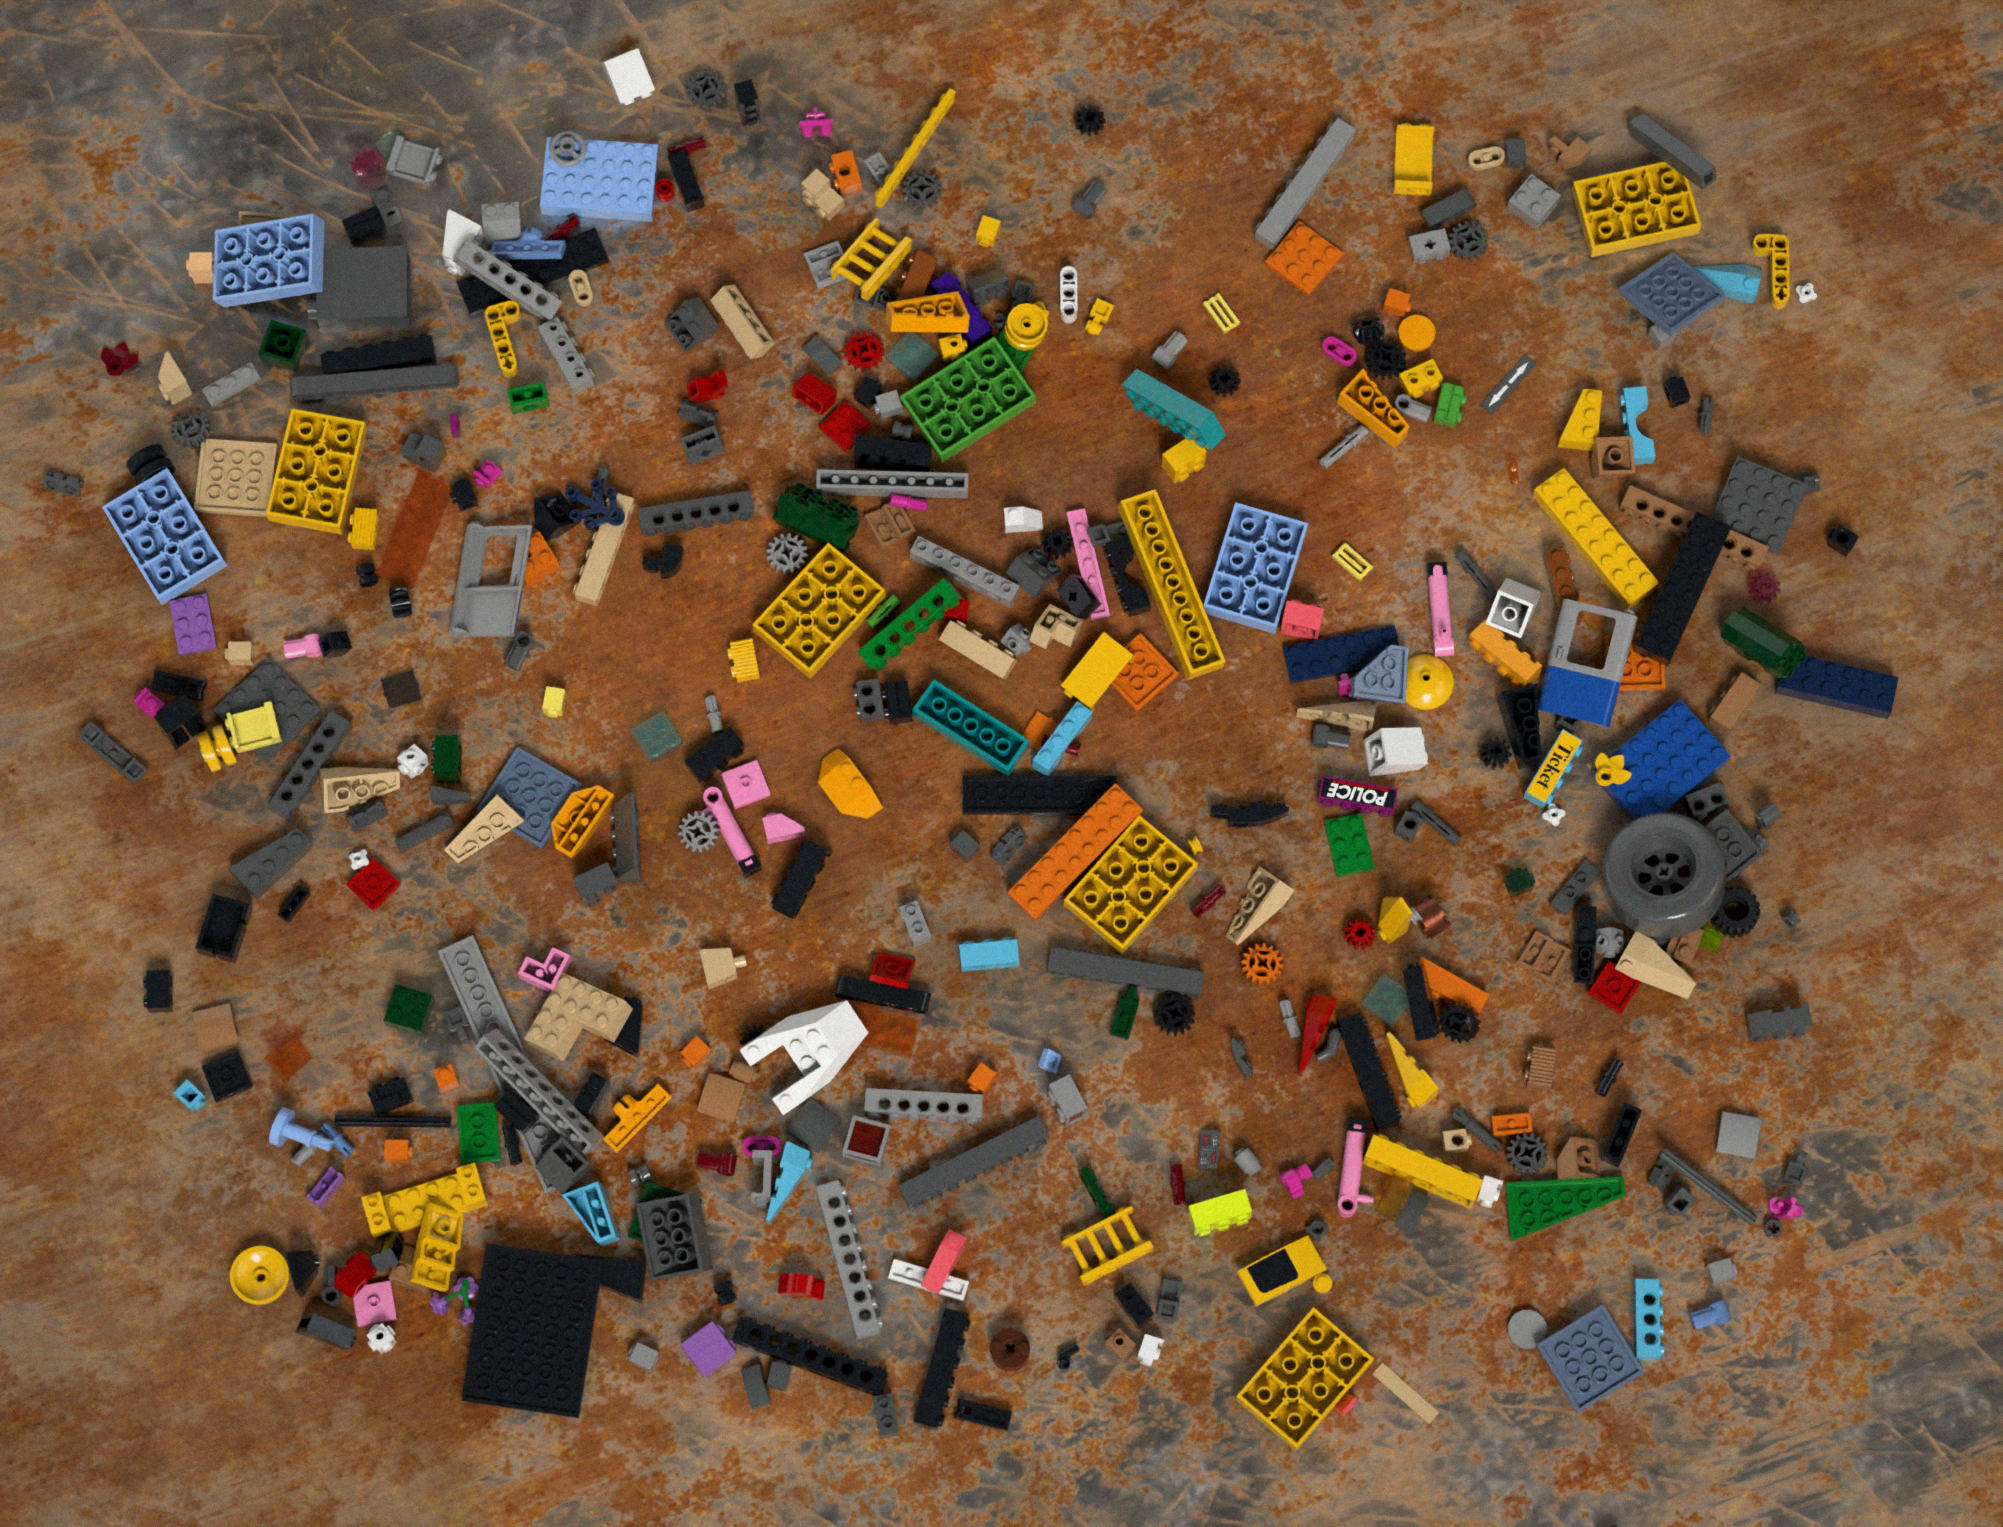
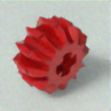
M1358 918L1354 919V923L1348 922L1349 928H1344L1346 933L1344 940H1350L1347 944L1348 947L1354 944V950L1361 946V949L1364 951L1366 945L1372 946L1371 941L1376 940V936L1373 935L1376 933V928H1371L1372 922L1365 924V918L1361 922H1359ZM1357 931H1361V934L1363 933V937H1359V935L1356 936Z

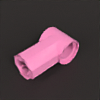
M309 634L304 636L303 639L284 641L283 647L286 659L301 656H321L322 651L318 642L321 636L319 634Z

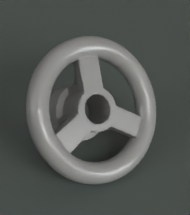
M572 131L557 134L552 139L549 147L552 159L562 166L578 164L584 158L587 150L586 142L582 136ZM574 138L577 139L581 145L580 154H578L574 150ZM560 139H562V140L560 141V147H559V148H555L556 143H557ZM562 153L570 154L574 159L566 161L560 159L557 155Z

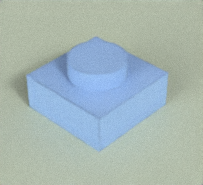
M1044 1048L1038 1067L1051 1074H1056L1062 1056L1050 1049Z

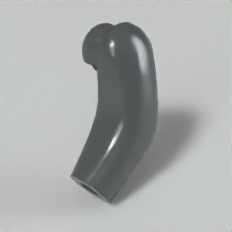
M1332 1028L1329 1030L1325 1047L1315 1054L1319 1062H1323L1337 1053L1341 1039L1339 1029Z

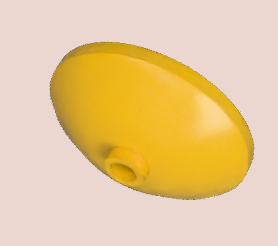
M1421 654L1409 658L1406 703L1419 710H1432L1443 705L1451 696L1454 686V678L1449 666L1442 659L1433 655ZM1423 676H1428L1429 680H1423Z
M267 1246L248 1248L236 1257L231 1266V1286L237 1296L247 1303L254 1305L271 1303L278 1299L287 1288L289 1282L288 1264L284 1257L273 1248ZM260 1275L265 1276V1279L263 1281L258 1280V1277Z

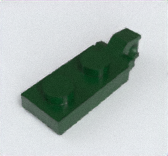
M1130 985L1128 995L1123 994L1120 998L1110 1036L1129 1040L1139 1007L1140 999L1136 998L1138 987Z
M1087 1166L1082 1168L1079 1172V1177L1096 1208L1099 1209L1104 1219L1114 1215V1207L1105 1200L1106 1194L1102 1187H1098L1096 1183L1097 1178L1093 1170H1089Z

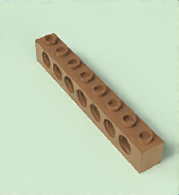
M1632 485L1629 486L1619 509L1623 515L1627 517L1633 516L1639 519L1641 523L1645 525L1651 524L1657 527L1659 531L1671 533L1675 538L1682 541L1695 516L1694 513ZM1642 504L1646 509L1640 510L1636 505ZM1660 512L1662 513L1663 517L1658 518L1654 515V513ZM1671 520H1678L1680 525L1672 524ZM1730 530L1725 543H1730L1733 548L1727 549L1723 546L1719 555L1726 558L1730 563H1738L1744 566L1748 571L1758 572L1769 547ZM1741 551H1748L1750 556H1743Z

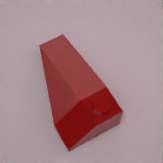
M1315 994L1313 999H1308L1304 1007L1307 1011L1298 1073L1300 1076L1303 1075L1335 1009L1337 999L1334 997Z

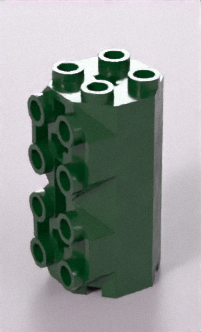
M796 483V486H788L784 494H781L777 501L779 508L775 510L772 520L776 521V524L826 545L830 543L839 552L845 553L850 547V540L855 537L860 524L858 508L847 505L837 498L825 501L823 492L813 490L803 483Z
M1745 607L1741 608V611L1733 610L1724 621L1725 633L1721 632L1720 637L1725 644L1734 648L1736 653L1746 660L1757 662L1766 672L1776 678L1792 677L1797 667L1806 659L1805 647L1800 640Z

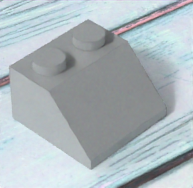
M519 201L481 204L485 247H492L494 241H517L520 239L522 226Z

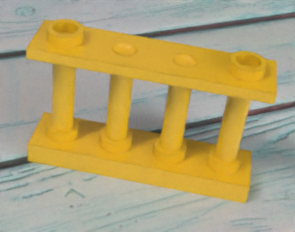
M875 218L866 225L863 233L844 255L832 264L830 269L831 278L835 281L840 274L860 286L861 298L868 301L911 252L912 240L905 236L902 241H896L879 230V219ZM875 235L894 247V250L891 254H885L868 243V241ZM863 248L881 259L883 263L880 267H874L858 257L857 254ZM852 261L870 272L872 276L864 281L847 270L846 267Z
M1123 1206L1115 1211L1116 1214L1077 1234L1070 1233L1063 1238L1064 1240L1061 1244L1063 1249L1070 1246L1083 1270L1080 1276L1083 1286L1153 1251L1151 1241L1145 1242L1141 1239L1129 1217L1133 1213L1132 1206L1128 1208ZM1120 1219L1123 1220L1135 1243V1248L1130 1251L1124 1249L1111 1225ZM1105 1228L1117 1251V1257L1112 1260L1106 1257L1094 1234ZM1085 1237L1088 1238L1100 1261V1266L1094 1269L1089 1267L1077 1244V1241Z

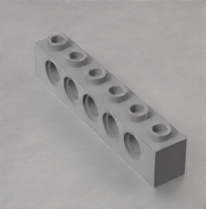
M469 239L464 242L453 262L509 299L516 301L518 305L544 322L552 320L562 303L558 295L553 292H547L540 283L530 281L525 273L512 269L511 264L506 261H500L493 252L482 249L478 242L470 241ZM478 255L481 258V263H476L473 256ZM490 265L497 269L496 274L490 272ZM505 276L512 278V284H508L505 281ZM521 286L528 289L527 295L521 292ZM537 296L544 300L543 305L537 303Z
M920 536L917 537L910 550V559L1010 609L1020 593L1019 585Z
M866 1088L864 1113L868 1115V1118L872 1119L888 1116V1119L891 1120L906 1117L910 1121H918L919 1118H924L929 1122H938L939 1119H942L948 1123H958V1120L966 1121L967 1124H977V1122H982L983 1095ZM882 1101H888L890 1106L883 1109L879 1104ZM907 1102L910 1106L908 1109L902 1110L899 1108V1104ZM921 1103H927L929 1108L921 1111L918 1106ZM946 1104L949 1108L947 1111L941 1112L938 1110V1106ZM960 1105H965L968 1107V1110L965 1113H960L957 1108Z

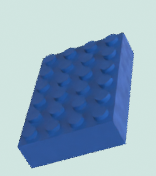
M1679 699L1608 757L1609 759L1616 755H1623V770H1627L1632 774L1630 779L1620 785L1612 783L1609 786L1601 787L1627 817L1633 821L1648 814L1668 812L1684 799L1686 795L1690 794L1728 763L1731 755L1682 700ZM1596 768L1593 769L1591 774L1594 779L1597 772ZM1605 774L1601 776L1603 780L1608 779V776Z

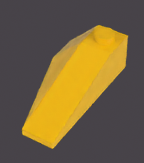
M1388 1032L1385 1039L1407 1097L1406 1101L1410 1107H1415L1418 1111L1437 1096L1439 1088L1424 1069L1418 1070L1416 1060L1412 1056L1407 1057L1404 1047Z

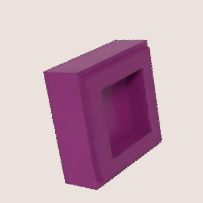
M457 413L450 414L452 437L459 438L460 424Z

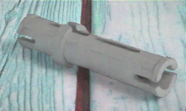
M1360 425L1350 435L1347 434L1342 442L1319 459L1321 466L1327 469L1349 449L1355 448L1357 443L1369 434L1368 430L1363 425Z

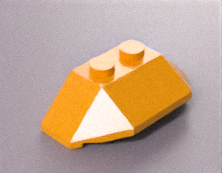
M839 748L822 759L818 784L841 814L869 819L883 809L871 786L850 758Z
M599 785L572 792L551 823L555 849L571 859L579 853L605 818L614 794Z

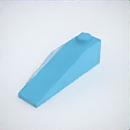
M1746 264L1692 266L1721 290L1725 297L1754 303L1761 279V268Z
M786 1142L779 1166L781 1174L776 1178L774 1189L776 1192L772 1195L766 1217V1223L771 1225L806 1174V1170L812 1166L813 1158L810 1157V1151L791 1142Z

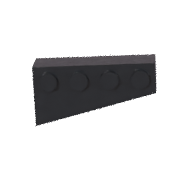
M856 434L854 449L855 468L930 472L932 445H928V443H915Z
M1537 684L1501 691L1497 698L1519 770L1537 766L1542 759Z
M810 840L800 844L798 848L799 855L797 859L792 860L789 866L791 871L788 877L785 876L780 884L782 889L779 894H775L771 902L773 904L772 909L791 919L797 917L807 899L806 892H810L816 883L815 875L822 872L825 867V857L830 858L833 852Z

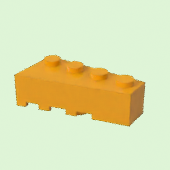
M958 291L887 302L885 320L891 332L968 333L970 315Z
M1362 369L1340 392L1337 404L1396 449L1407 437L1410 426L1399 412L1390 405L1388 398L1378 390L1375 382L1370 380L1367 372Z
M1485 619L1470 633L1468 638L1470 646L1474 650H1479L1488 663H1493L1502 676L1506 675L1511 680L1510 683L1514 688L1531 685L1539 677L1542 665L1538 661L1534 664L1527 652L1518 651L1516 643L1509 639L1506 641L1504 634L1500 630L1485 624L1487 621Z

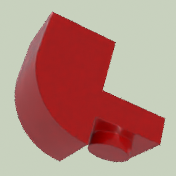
M717 370L709 377H695L687 384L690 402H706L718 399L725 395L724 390L728 388V380L724 370Z
M780 1274L778 1294L793 1298L803 1296L815 1300H823L825 1280L814 1278L813 1275Z

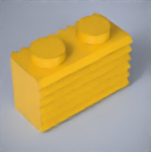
M354 508V514H350V525L353 526L352 532H348V543H351L352 549L375 550L379 518L377 509Z
M749 638L730 642L731 648H727L729 660L733 659L734 666H730L732 678L736 677L738 683L759 679L753 639Z

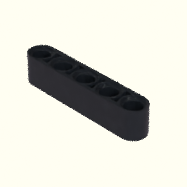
M844 975L838 976L834 994L836 997L919 1014L928 1013L931 994L925 991L898 988Z

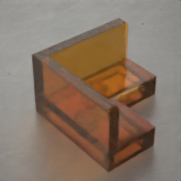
M294 1037L282 1049L279 1045L264 1057V1060L278 1078L285 1083L313 1057L303 1047L301 1042Z

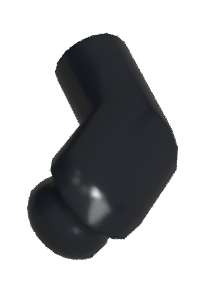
M1076 1343L1059 1352L1057 1364L1060 1369L1067 1370L1070 1367L1071 1356L1080 1352Z

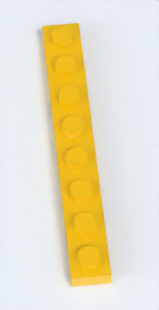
M949 88L946 94L943 93L941 95L937 107L934 106L932 108L928 121L924 120L919 134L916 133L913 136L911 146L905 148L902 159L896 161L892 174L886 176L884 186L877 189L875 193V205L877 207L883 208L955 101V90Z

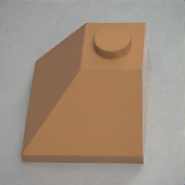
M1632 436L1595 438L1591 458L1593 479H1609L1636 473Z
M1574 1136L1570 1137L1557 1159L1558 1179L1601 1178L1598 1141Z
M404 1245L399 1264L393 1266L389 1279L392 1283L428 1295L431 1288L410 1281L415 1248Z

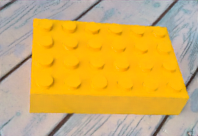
M1666 162L1573 182L1572 194L1590 258L1699 234L1701 223L1689 181Z
M291 408L267 506L266 516L268 521L343 535L368 430L365 422Z
M827 543L752 624L753 632L811 679L886 598V591L830 543Z
M1139 815L1064 899V906L1123 955L1197 871L1198 863Z
M1313 1307L1236 1396V1401L1296 1452L1371 1366L1374 1358Z

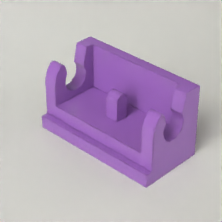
M329 1166L328 1170L305 1198L321 1210L344 1182L345 1177L340 1172L334 1170L332 1166Z

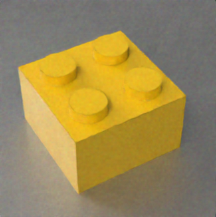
M1184 439L1162 454L1161 467L1174 484L1178 481L1183 482L1189 477L1191 472L1194 470L1197 472L1205 466L1206 449L1200 448L1193 440L1188 441Z

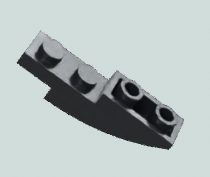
M1259 800L1255 801V803L1251 802L1250 809H1246L1244 806L1227 807L1226 804L1217 803L1211 806L1210 817L1229 820L1228 827H1256L1273 823L1288 816L1289 807L1283 803L1271 805Z
M1577 905L1573 983L1593 984L1597 906Z

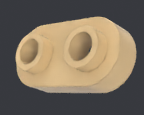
M1497 146L1473 151L1469 155L1468 165L1475 171L1496 167L1503 163L1505 153L1503 149ZM1492 156H1497L1498 159L1494 160ZM1478 160L1480 164H1475L1474 161Z
M582 270L572 271L569 275V283L575 302L579 306H588L593 301V293L588 277ZM577 279L582 280L581 283H576L575 281ZM587 296V299L582 300L581 297Z

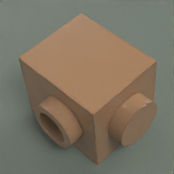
M1119 1328L1116 1332L1112 1330L1105 1338L1107 1340L1105 1346L1122 1362L1136 1348V1344Z

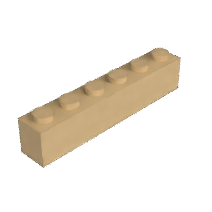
M619 493L616 497L618 508L624 511V522L619 526L606 523L600 525L599 530L594 532L592 538L593 546L586 553V565H582L579 576H581L580 581L575 583L573 589L577 601L598 607L635 507L634 498ZM607 497L605 507L610 509V503Z

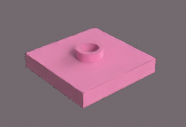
M757 760L721 773L735 809L771 796Z
M391 1281L365 1285L353 1298L358 1327L397 1320Z

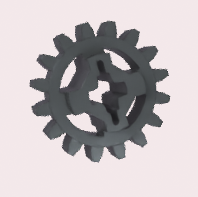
M702 70V74L695 72L696 77L690 76V82H686L688 101H692L693 106L699 104V109L706 106L707 110H709L710 105L716 108V102L722 103L721 97H725L724 91L726 86L724 85V79H719L718 73L713 75L712 70L709 73Z
M921 169L919 174L913 171V177L906 176L907 181H903V187L905 188H902V194H905L904 201L909 200V206L914 204L916 210L919 206L924 210L925 206L931 209V203L938 204L937 198L941 199L940 192H942V186H939L941 181L940 179L936 180V174L930 176L929 170L926 174H923Z
M1465 221L1464 226L1458 223L1457 228L1453 227L1452 233L1449 234V245L1452 246L1450 252H1456V258L1462 256V261L1469 258V261L1472 262L1473 257L1478 260L1480 254L1484 255L1485 249H1488L1489 244L1486 242L1489 241V237L1485 236L1487 231H1481L1482 225L1480 224L1476 227L1474 221L1471 225Z
M190 410L188 415L183 412V417L177 416V422L171 423L173 426L170 428L171 437L176 445L179 446L181 444L182 448L189 445L190 449H192L195 444L199 447V442L205 443V437H210L209 432L212 431L209 419L206 418L204 413L200 415L199 411L193 414L192 410Z
M1525 1132L1522 1138L1516 1135V1142L1511 1140L1510 1145L1512 1147H1507L1506 1151L1510 1152V1154L1506 1155V1159H1511L1508 1165L1515 1166L1514 1172L1518 1171V1169L1521 1170V1175L1528 1171L1529 1176H1531L1533 1170L1539 1173V1167L1543 1169L1545 1167L1543 1161L1547 1162L1549 1159L1547 1156H1544L1549 1153L1548 1149H1544L1546 1142L1540 1143L1541 1137L1539 1136L1535 1139L1534 1133L1527 1137ZM1518 1146L1520 1152L1515 1156V1148ZM1525 1151L1527 1153L1532 1152L1530 1158L1528 1155L1523 1156ZM1540 1152V1160L1537 1162L1535 1156Z

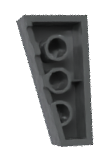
M297 828L232 865L228 870L258 900L313 848V845Z

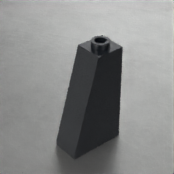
M1418 962L1407 964L1408 968L1403 970L1416 1041L1435 1038L1440 1033L1425 965H1419Z
M575 1254L577 1257L604 1261L600 1283L601 1288L638 1303L643 1302L647 1269L645 1260Z

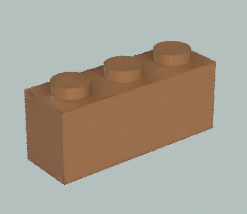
M1741 672L1739 677L1734 676L1729 684L1732 686L1728 692L1725 690L1719 698L1721 703L1718 707L1714 705L1708 714L1711 716L1709 723L1727 735L1761 686L1760 683Z

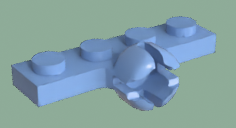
M527 227L523 230L519 240L494 241L491 252L497 256V259L501 260L562 259L566 243L565 240L543 241V234L538 228L532 227L529 233L530 227Z

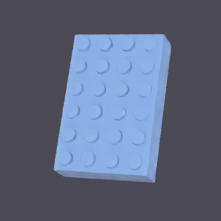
M547 137L540 199L541 214L571 216L574 214L575 217L653 222L655 185L657 183L659 163L658 144L584 139L587 150L582 161L573 166H562L556 163L550 155L549 147L554 137ZM560 139V140L556 143L555 148H559V147H560V141H561L562 139ZM574 139V150L580 154L581 145L577 139ZM562 153L557 155L560 159L566 161L574 159L570 154Z
M307 214L215 230L213 301L225 308L323 292L325 221L315 214Z
M168 468L102 506L161 605L227 567V564Z
M1235 502L1203 605L1206 614L1276 634L1307 533L1308 523Z

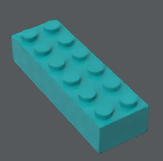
M1136 369L1122 384L1126 391L1125 395L1131 400V406L1136 411L1144 412L1148 418L1156 419L1162 426L1167 425L1174 433L1177 434L1179 432L1188 441L1193 440L1200 448L1205 447L1211 451L1225 437L1226 434L1214 412L1144 372Z
M936 680L931 682L912 710L913 717L1005 776H1010L1030 745V740Z

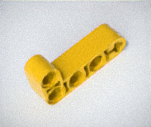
M1758 234L1753 240L1751 251L1759 257H1770V302L1775 309H1783L1787 305L1790 296L1789 240L1781 234ZM1757 243H1762L1765 247H1758ZM1780 243L1783 245V248H1778L1775 244ZM1775 261H1781L1784 265H1777ZM1776 278H1781L1784 283H1778ZM1779 292H1781V300L1778 297Z
M513 300L489 306L485 310L486 322L501 372L506 378H513L518 374L517 362L505 326L517 322L521 317L520 307ZM510 309L516 310L514 314L507 313ZM493 314L498 315L496 319L489 318ZM497 331L503 332L501 336L494 335ZM502 348H508V351L505 353L499 352ZM506 361H509L511 369L507 368Z

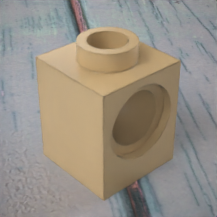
M228 642V648H225V659H228L230 665H253L254 646L252 642Z
M1466 1129L1442 1132L1441 1138L1444 1155L1468 1151L1469 1146H1471V1136L1467 1134ZM1458 1137L1462 1140V1144L1454 1145L1452 1139Z

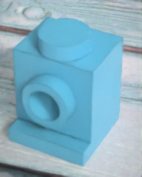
M188 1080L173 1093L191 1112L200 1110L205 1104L203 1101L205 1096ZM195 1096V1099L190 1102L189 1097Z

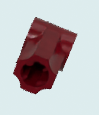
M700 1151L697 1159V1168L716 1171L718 1174L725 1176H734L738 1156L730 1153L716 1154Z

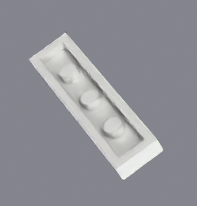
M893 1260L888 1279L930 1291L921 1286L928 1269L900 1260ZM949 1276L939 1294L964 1302L969 1281Z

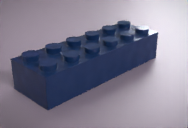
M1806 656L1805 661L1797 667L1792 677L1778 678L1775 693L1888 719L1892 712L1899 677Z

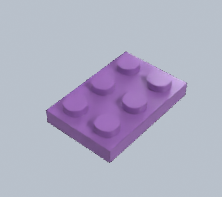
M207 593L169 601L179 656L217 649Z

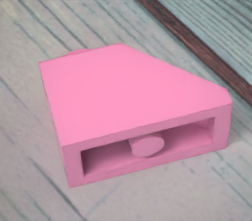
M769 813L765 815L766 817L762 818L768 844L806 836L802 825L781 813Z

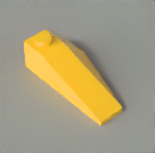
M1386 896L1382 901L1377 934L1382 941H1386L1388 944L1405 934L1409 928L1413 912L1402 897L1393 898L1392 896Z

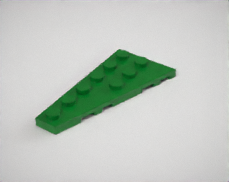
M1624 1176L1506 1183L1510 1242L1624 1198Z

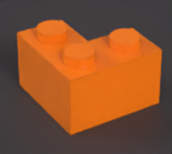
M540 531L533 534L529 549L530 557L527 561L524 579L527 588L560 569L558 560Z

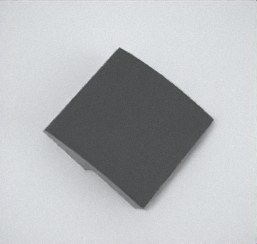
M809 1098L786 1133L819 1154L829 1141L830 1136L840 1125L842 1119Z

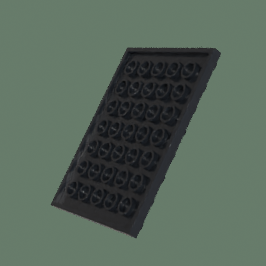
M486 1243L461 1401L580 1418L604 1261Z

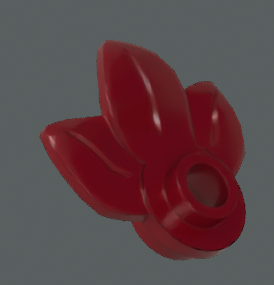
M125 342L118 344L113 350L104 347L101 352V360L106 364V371L113 377L122 375L124 370L132 369L139 359L138 354H129V349ZM114 366L119 367L116 371L112 370Z

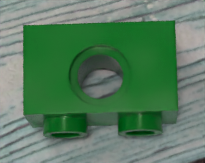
M544 382L507 389L512 414L550 407Z

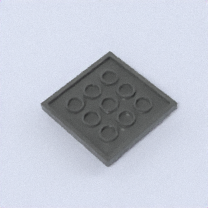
M1737 456L1712 518L1731 526V530L1768 546V551L1779 555L1808 484Z
M269 658L213 709L214 713L225 723V719H228L226 714L228 712L237 714L263 707L265 702H272L282 742L253 749L265 763L269 762L322 712Z

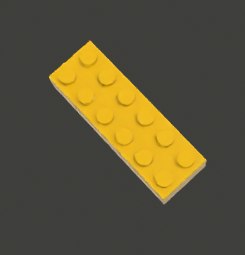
M1373 1135L1362 1164L1472 1209L1483 1182L1478 1174L1473 1172L1465 1173L1462 1171V1168L1456 1165L1448 1166L1437 1157L1429 1158L1425 1156L1424 1152L1417 1149L1412 1151L1401 1142H1396L1395 1144L1388 1141L1389 1138L1384 1135Z

